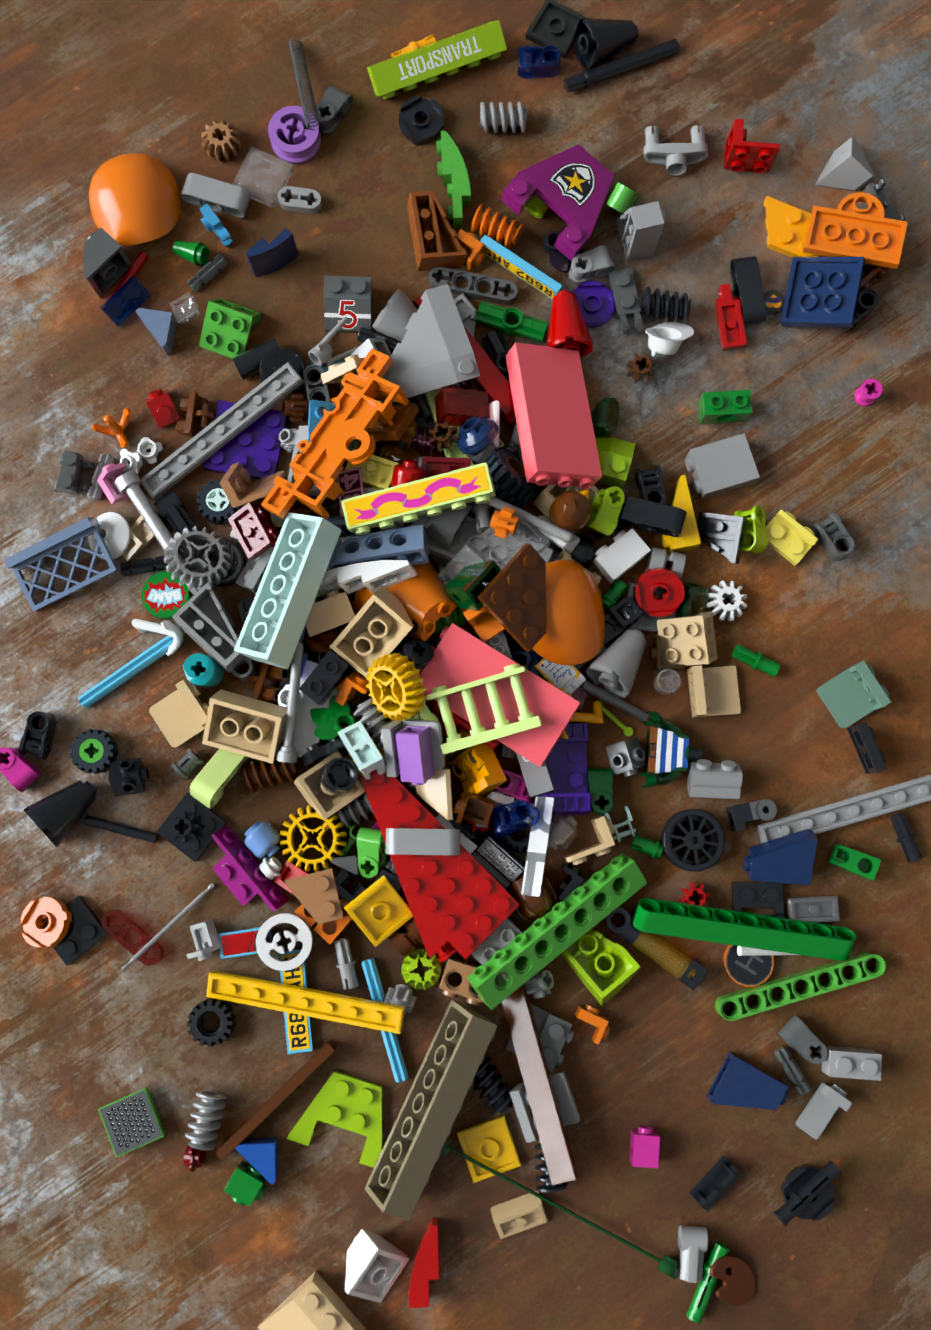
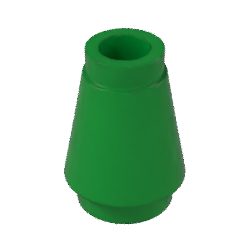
M175 241L173 245V253L196 266L205 265L208 262L210 251L202 242Z

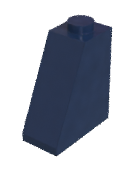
M806 829L749 847L748 856H744L743 869L747 871L751 881L810 885L818 839L812 829Z
M729 1052L706 1097L716 1105L777 1110L779 1105H783L787 1099L788 1086Z

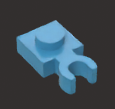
M205 204L202 206L200 211L203 218L200 220L207 231L212 230L225 247L232 244L231 235L223 227L221 221L209 205Z

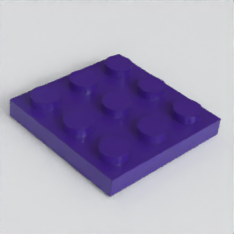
M218 400L215 412L216 419L235 403ZM268 410L205 460L204 469L226 474L232 464L240 462L242 467L247 469L252 479H261L277 473L282 450L279 433L286 429L288 417L283 416V411Z

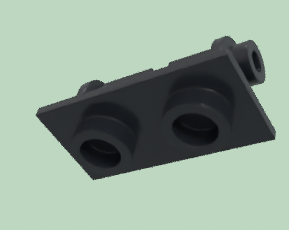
M723 1155L689 1193L708 1212L743 1174Z

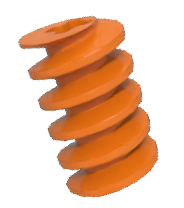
M481 204L472 221V233L476 234L480 231V237L483 238L484 235H488L493 240L496 239V242L502 245L504 243V247L510 250L520 238L524 224L515 228L516 220L507 224L508 216L505 215L502 220H499L500 212L497 211L491 216V208L488 207L483 212V204Z

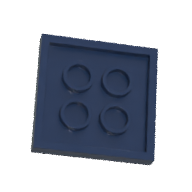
M793 257L780 321L781 325L853 328L865 267V258Z

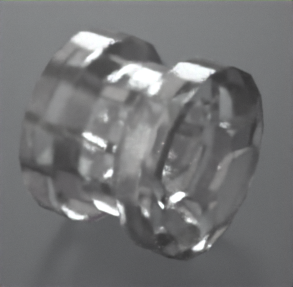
M673 669L662 670L654 679L655 689L664 695L676 691L681 683L679 674Z

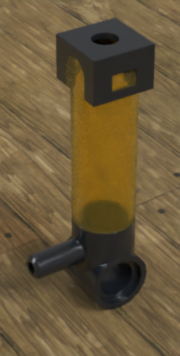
M638 903L631 913L618 907L603 919L608 929L693 991L708 970L659 934L642 932L634 927L633 920ZM617 912L621 913L623 922L619 926H613L611 923L612 915Z

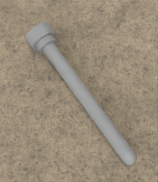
M490 497L491 501L486 502V504L500 511L504 506L515 509L514 514L520 520L562 540L570 542L574 538L571 532L496 497Z
M298 642L292 658L284 743L277 752V761L296 763L298 754L293 744L303 656V644L301 642Z

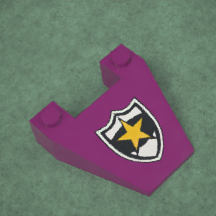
M578 144L518 172L503 190L501 201L517 215H520L535 196L568 223L567 227L557 237L554 247L572 262L574 256L584 248L591 236L614 175Z

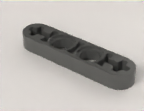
M435 267L429 273L431 288L448 284L449 277L451 276L452 286H449L454 295H461L463 293L469 298L503 305L513 304L517 299L518 288L514 282L446 267ZM438 275H442L443 280H441L440 283L436 282V278L438 277ZM462 278L466 279L469 284L466 288L460 289L456 286V281ZM482 283H487L490 285L491 290L488 293H481L478 290V286ZM495 286H498L497 295H494ZM506 289H510L511 294L508 297L504 296Z

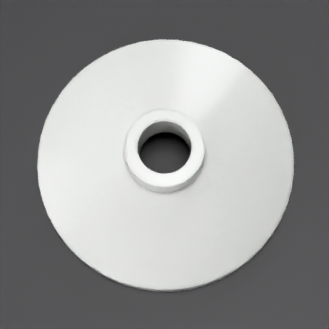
M107 512L98 516L97 520L101 526L99 527L100 533L113 559H116L126 551L130 542L131 531L127 520L123 516L114 512ZM94 534L88 536L91 550L95 551L97 540Z

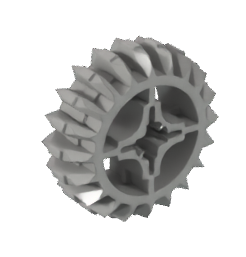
M196 526L193 527L192 532L185 527L182 534L179 532L175 533L174 539L170 538L168 541L169 546L165 547L164 553L166 556H164V563L168 564L166 571L173 572L171 575L172 580L180 579V586L187 583L189 590L193 588V585H196L197 589L200 590L207 582L211 588L213 583L216 585L220 584L221 578L224 579L226 577V570H229L231 565L228 562L231 559V555L226 553L229 549L228 545H222L223 537L216 539L215 531L208 534L206 533V527L202 529V532L198 531ZM181 549L185 552L184 556L186 559L184 564H181L178 558V552ZM211 553L214 554L217 561L215 568L210 565L211 561L208 559Z

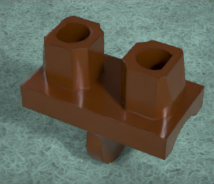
M189 392V397L180 399V411L187 414L186 420L177 421L176 431L193 438L208 426V422H213L216 419V415L210 412V405L206 398L200 397L197 392Z
M263 663L258 677L251 676L249 682L255 685L252 698L271 704L278 703V695L281 691L278 688L280 681L286 682L289 679L290 670Z

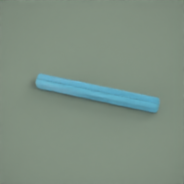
M167 635L79 696L80 704L84 708H89L168 652L174 638Z
M366 959L362 961V968L371 999L384 1002L386 996L375 959ZM381 1031L395 1081L403 1082L408 1079L409 1075L397 1034Z

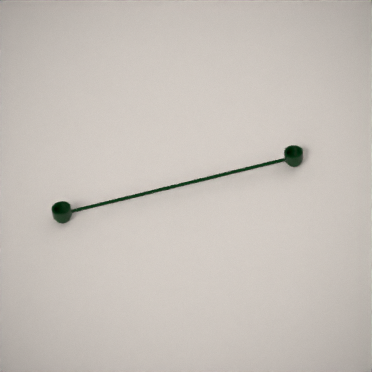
M446 1138L440 1154L448 1157L450 1151L654 1259L659 1262L657 1267L659 1271L676 1279L680 1270L678 1268V1261L665 1255L664 1259L654 1256L450 1146L452 1141Z

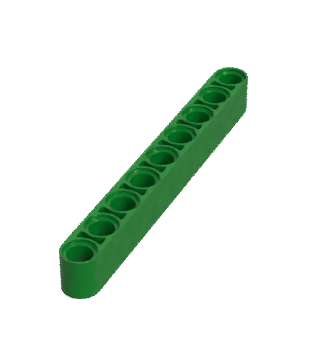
M643 898L639 901L633 920L634 927L646 933L840 961L848 960L857 938L852 930L841 926Z

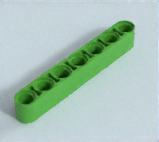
M869 952L859 953L850 956L845 961L836 960L764 982L756 987H747L721 995L715 1001V1010L724 1019L735 1021L879 977L885 972L886 964L879 955ZM873 958L875 966L872 970L868 971L867 961ZM849 965L851 967V974L849 977L844 978L843 969ZM826 972L828 980L824 985H820L819 976ZM803 980L804 989L801 992H796V982ZM779 987L781 990L779 998L772 999L771 991L773 988ZM756 994L757 1003L749 1007L747 1005L748 997ZM732 1001L734 1006L732 1012L724 1014V1004Z

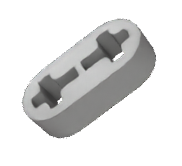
M285 186L278 192L279 204L286 211L315 214L322 208L321 196L316 190ZM288 195H292L293 199L286 202L285 199L288 198ZM311 198H314L315 202L312 205H308Z

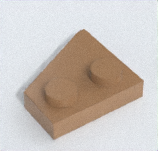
M333 868L285 880L287 887L318 924L344 918Z

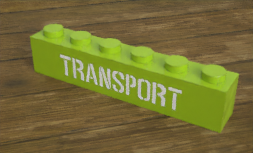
M491 21L368 66L367 70L375 95L382 96L383 99L390 98L396 95L395 90L403 88L404 91L416 88L417 82L425 80V84L438 80L437 75L446 72V76L459 72L458 67L467 64V68L481 64L480 59L488 57V60L501 57V51L507 50L500 21Z

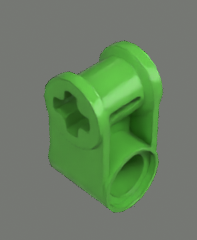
M618 182L606 205L624 214L629 208L635 207L639 195Z
M362 827L358 831L356 841L358 848L357 867L363 877L373 878L387 864L386 844L380 829Z

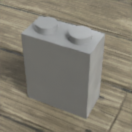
M745 433L690 449L685 458L686 468L688 472H692L694 478L692 481L693 489L696 494H699L701 500L755 484L760 478Z

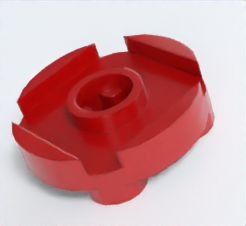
M653 568L641 574L635 587V597L638 605L648 614L655 617H664L672 614L684 600L685 590L682 580L675 571L667 568ZM659 586L667 590L666 593H663L662 598H658L657 594H653V591Z

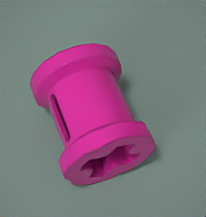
M876 379L865 380L861 387L855 391L856 403L863 407L870 406L882 394V385Z

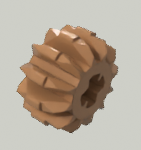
M224 119L221 123L213 120V126L206 125V131L201 132L203 149L207 151L210 158L215 157L218 162H220L222 157L229 161V155L237 157L236 149H241V137L232 123L227 124Z

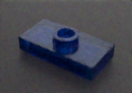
M132 276L100 309L119 327L151 294L135 276Z

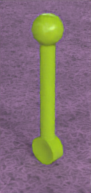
M602 703L603 713L623 730V734L626 737L632 736L633 729L626 727Z

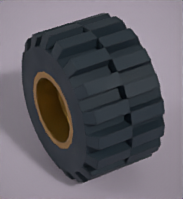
M500 447L493 450L486 463L489 466L496 496L494 497L522 509L539 491L540 485L526 483L524 467L521 465L519 456Z

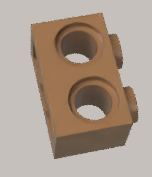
M449 957L439 988L443 989V994L453 998H457V995L467 997L466 1002L481 1006V1002L484 1003L479 995L472 990V985L467 979L479 966ZM458 972L462 976V981L458 985H452L448 981L450 973Z

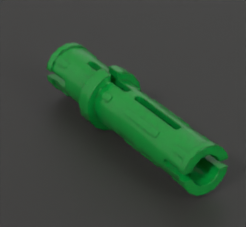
M714 1242L709 1259L703 1264L702 1281L699 1282L690 1308L686 1313L690 1320L699 1324L702 1323V1318L718 1279L712 1276L709 1278L711 1266L714 1261L722 1256H727L730 1248L722 1242ZM705 1286H707L702 1302L699 1304Z

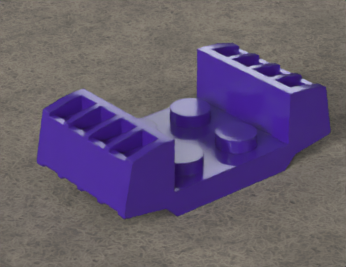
M569 722L565 728L569 738L566 740L559 738L545 760L554 790L539 794V797L554 798L552 815H582L590 813L586 746L588 741V724L584 722Z

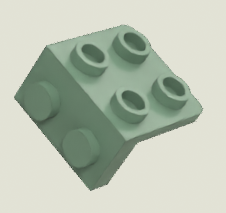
M864 661L854 664L817 688V694L838 726L842 729L849 727L872 711L891 703L888 698L889 693L887 689L878 683L874 677L875 671Z

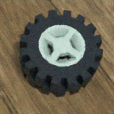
M215 479V482L210 480L207 482V486L203 485L201 487V492L198 491V499H196L198 509L209 522L216 525L221 523L226 525L228 524V518L241 509L242 506L233 508L220 485V480Z

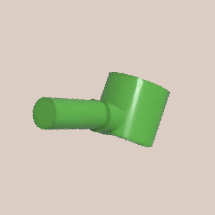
M356 825L352 826L349 830L350 838L342 850L343 855L341 857H346L351 847L357 841V837L352 835Z

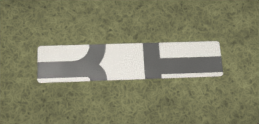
M536 796L521 891L522 895L540 896L554 802L552 797Z

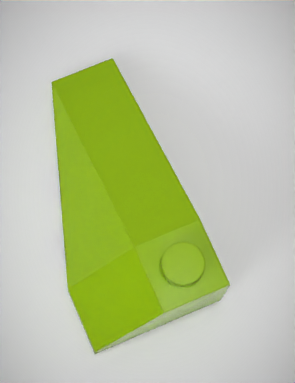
M592 929L561 953L601 1006L621 991L641 968L624 947L613 943L603 937V934Z

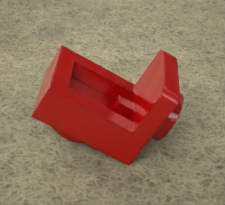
M159 388L148 394L149 398L146 399V404L159 428L181 419L168 389L162 391Z

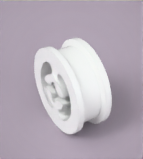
M290 913L277 914L266 920L260 927L256 937V949L260 959L270 968L280 971L291 970L301 965L307 959L313 945V936L309 925L299 916ZM279 923L292 924L299 930L298 934H294L290 930L283 931L286 938H291V942L288 944L289 952L294 949L297 941H301L303 944L301 952L289 960H280L271 954L272 949L281 954L286 953L284 945L279 946L278 941L282 938L280 932L274 936L272 942L267 940L271 928Z

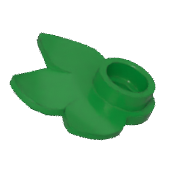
M333 695L331 697L329 708L310 709L311 720L318 726L314 731V735L319 739L332 740L339 736L338 731L343 729L340 728L341 724H345L348 727L356 723L355 719L350 715L349 705L345 704L342 706L335 702L337 696Z

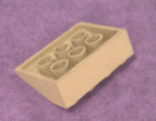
M317 1271L307 1278L258 1325L259 1330H367Z

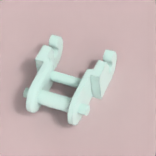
M624 806L627 820L613 825L615 830L613 838L614 840L617 839L618 842H621L620 838L628 835L635 837L634 832H636V829H633L630 823L633 819L628 806ZM605 813V818L607 820L610 819L609 814ZM624 825L628 826L629 830L618 833L617 828Z

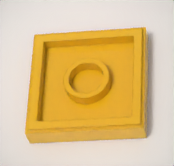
M384 875L344 907L375 947L413 917L409 906Z
M504 1114L457 1131L465 1155L499 1173L521 1166ZM466 1159L473 1183L495 1176V1174Z

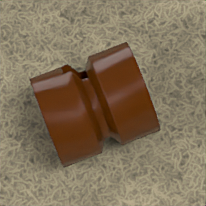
M413 917L388 937L405 958L417 949V943L423 944Z

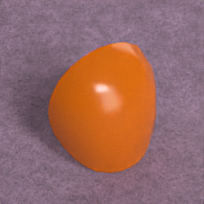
M121 154L103 163L92 177L89 187V203L95 224L98 229H104L121 246L138 245L161 238L168 234L178 222L181 210V196L178 184L171 171L160 160L147 154Z
M557 560L546 563V633L532 649L541 657L558 665H576L587 662L599 654L604 646L605 612L600 589L596 580L580 563L572 560Z

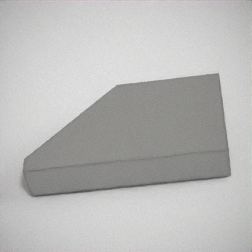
M462 293L454 301L463 325L474 338L477 310Z

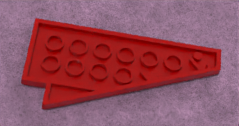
M373 770L370 773L371 777L369 780L365 779L363 775L360 777L385 844L386 828L445 829L396 777H387V771L379 775L377 770ZM461 844L460 855L389 854L426 952L430 958L448 941L467 959L520 905Z

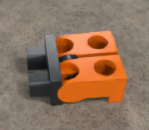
M343 868L336 872L334 876L344 918L318 924L313 929L328 944H332L352 920L344 907L366 890L359 883L350 893L344 886L353 876ZM303 905L295 911L310 927L316 924V920Z

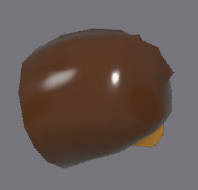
M589 490L563 492L557 496L549 509L551 523L571 533H577L586 527L591 517V507L588 502Z

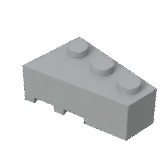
M658 201L631 207L624 212V215L615 220L627 262L654 256L656 247L659 246V238L663 234V226L666 224L665 211L660 209Z
M208 582L172 616L176 624L228 673L246 657L234 651L238 638Z

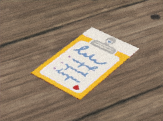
M545 658L535 665L550 684L565 693H573L586 681V678L574 665H558Z

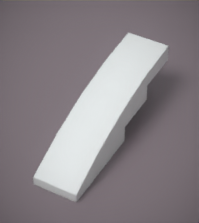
M408 560L361 562L326 571L319 590L325 595L343 588L347 594L367 587L371 593H375L381 586L387 588L418 575Z

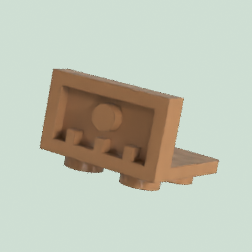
M237 462L230 466L220 481V485L233 508L243 507L247 503H254L255 500L262 497L265 500L275 486L274 479L278 475L284 479L286 474L282 470L250 482L249 472L246 468L242 467L240 462Z

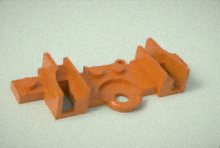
M371 349L357 368L358 375L349 372L344 376L341 381L344 388L338 397L331 399L336 408L333 411L324 409L323 418L310 435L311 441L301 440L297 445L301 453L297 454L289 464L294 473L295 483L293 484L277 475L274 479L275 486L261 504L265 510L283 519L298 499L300 503L309 507L321 517L328 519L330 515L321 504L326 497L335 501L338 495L342 497L345 495L344 491L335 481L343 470L342 465L345 460L352 463V465H359L367 461L374 453L376 442L373 435L370 436L366 430L372 428L376 421L392 427L394 423L391 419L396 413L392 402L395 401L406 406L409 403L400 386L383 379V376L393 363L390 356ZM384 399L385 401L384 403H380L376 400ZM353 440H361L362 444L359 449L355 451L349 450V444ZM314 485L321 491L316 500L309 497V492Z

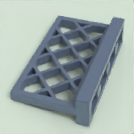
M87 517L4 559L7 568H12L33 612L119 570L100 533L99 527L101 526L97 518ZM94 534L97 540L95 551L84 547L86 538ZM68 546L77 548L74 561L63 558L65 549ZM82 551L94 554L90 567L79 563ZM48 556L57 559L53 572L42 568L44 560ZM98 556L106 559L110 567L103 572L94 569ZM62 561L72 564L69 577L58 574ZM27 567L36 569L33 581L26 580L21 570ZM77 567L88 570L86 580L83 582L74 579ZM41 571L52 575L48 587L37 584ZM57 577L67 581L65 591L63 592L53 590ZM36 588L47 591L44 601L37 604L34 598Z

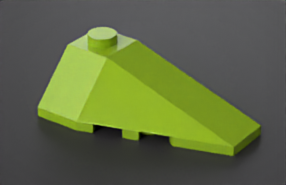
M614 437L595 438L602 471V478L598 482L623 489L632 462L635 443Z

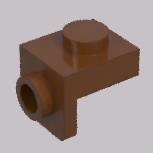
M467 791L464 799L459 798L454 810V813L458 814L456 823L461 824L462 820L465 819L487 827L496 801Z

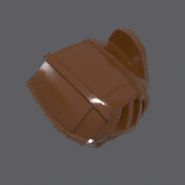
M554 871L543 873L540 896L536 897L521 894L524 873H522L507 889V892L520 904L512 913L519 914L524 920L543 917L557 902L555 890L558 885V876Z

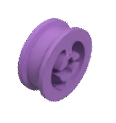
M288 106L278 110L272 116L268 125V134L274 153L281 160L291 164L309 161L317 154L321 145L319 125L310 127L315 129L314 131L304 129V127H307L303 108L300 106Z

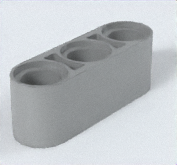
M189 173L181 192V198L195 206L202 207L208 204L212 211L236 218H244L251 199V193L240 186L199 174Z
M386 828V854L460 855V829Z

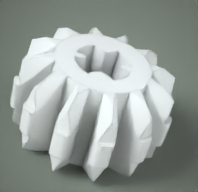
M724 580L720 581L719 587L713 585L711 587L713 593L706 595V598L711 600L706 604V607H713L712 616L719 613L720 621H723L725 617L729 621H733L735 616L740 617L743 614L741 609L747 608V604L742 601L747 598V594H740L739 592L743 587L738 586L735 589L734 581H730L728 586ZM728 597L731 601L725 605L723 600Z

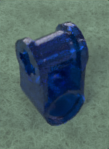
M527 45L518 49L517 56L520 59V66L517 73L521 78H552L560 72L561 53L556 46Z
M517 800L507 805L495 807L491 815L495 826L494 836H508L516 831L535 825L540 817L539 809L525 800ZM528 808L526 817L522 818V812Z

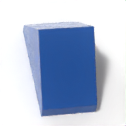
M279 1137L244 1139L235 1149L272 1185L279 1176Z

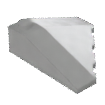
M448 284L424 291L420 299L422 303L417 313L412 314L405 328L407 332L401 344L397 343L391 355L393 363L383 376V379L400 386L407 399L480 376L474 352Z

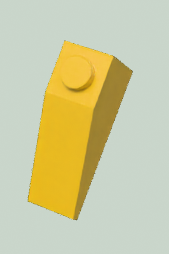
M681 475L675 486L671 506L685 510L687 515L680 537L662 534L663 547L668 548L669 554L672 551L679 553L694 550L701 544L686 475Z

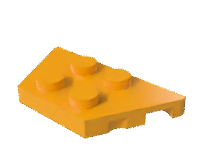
M766 196L763 205L766 209L767 247L791 258L820 257V255L803 252L811 213Z

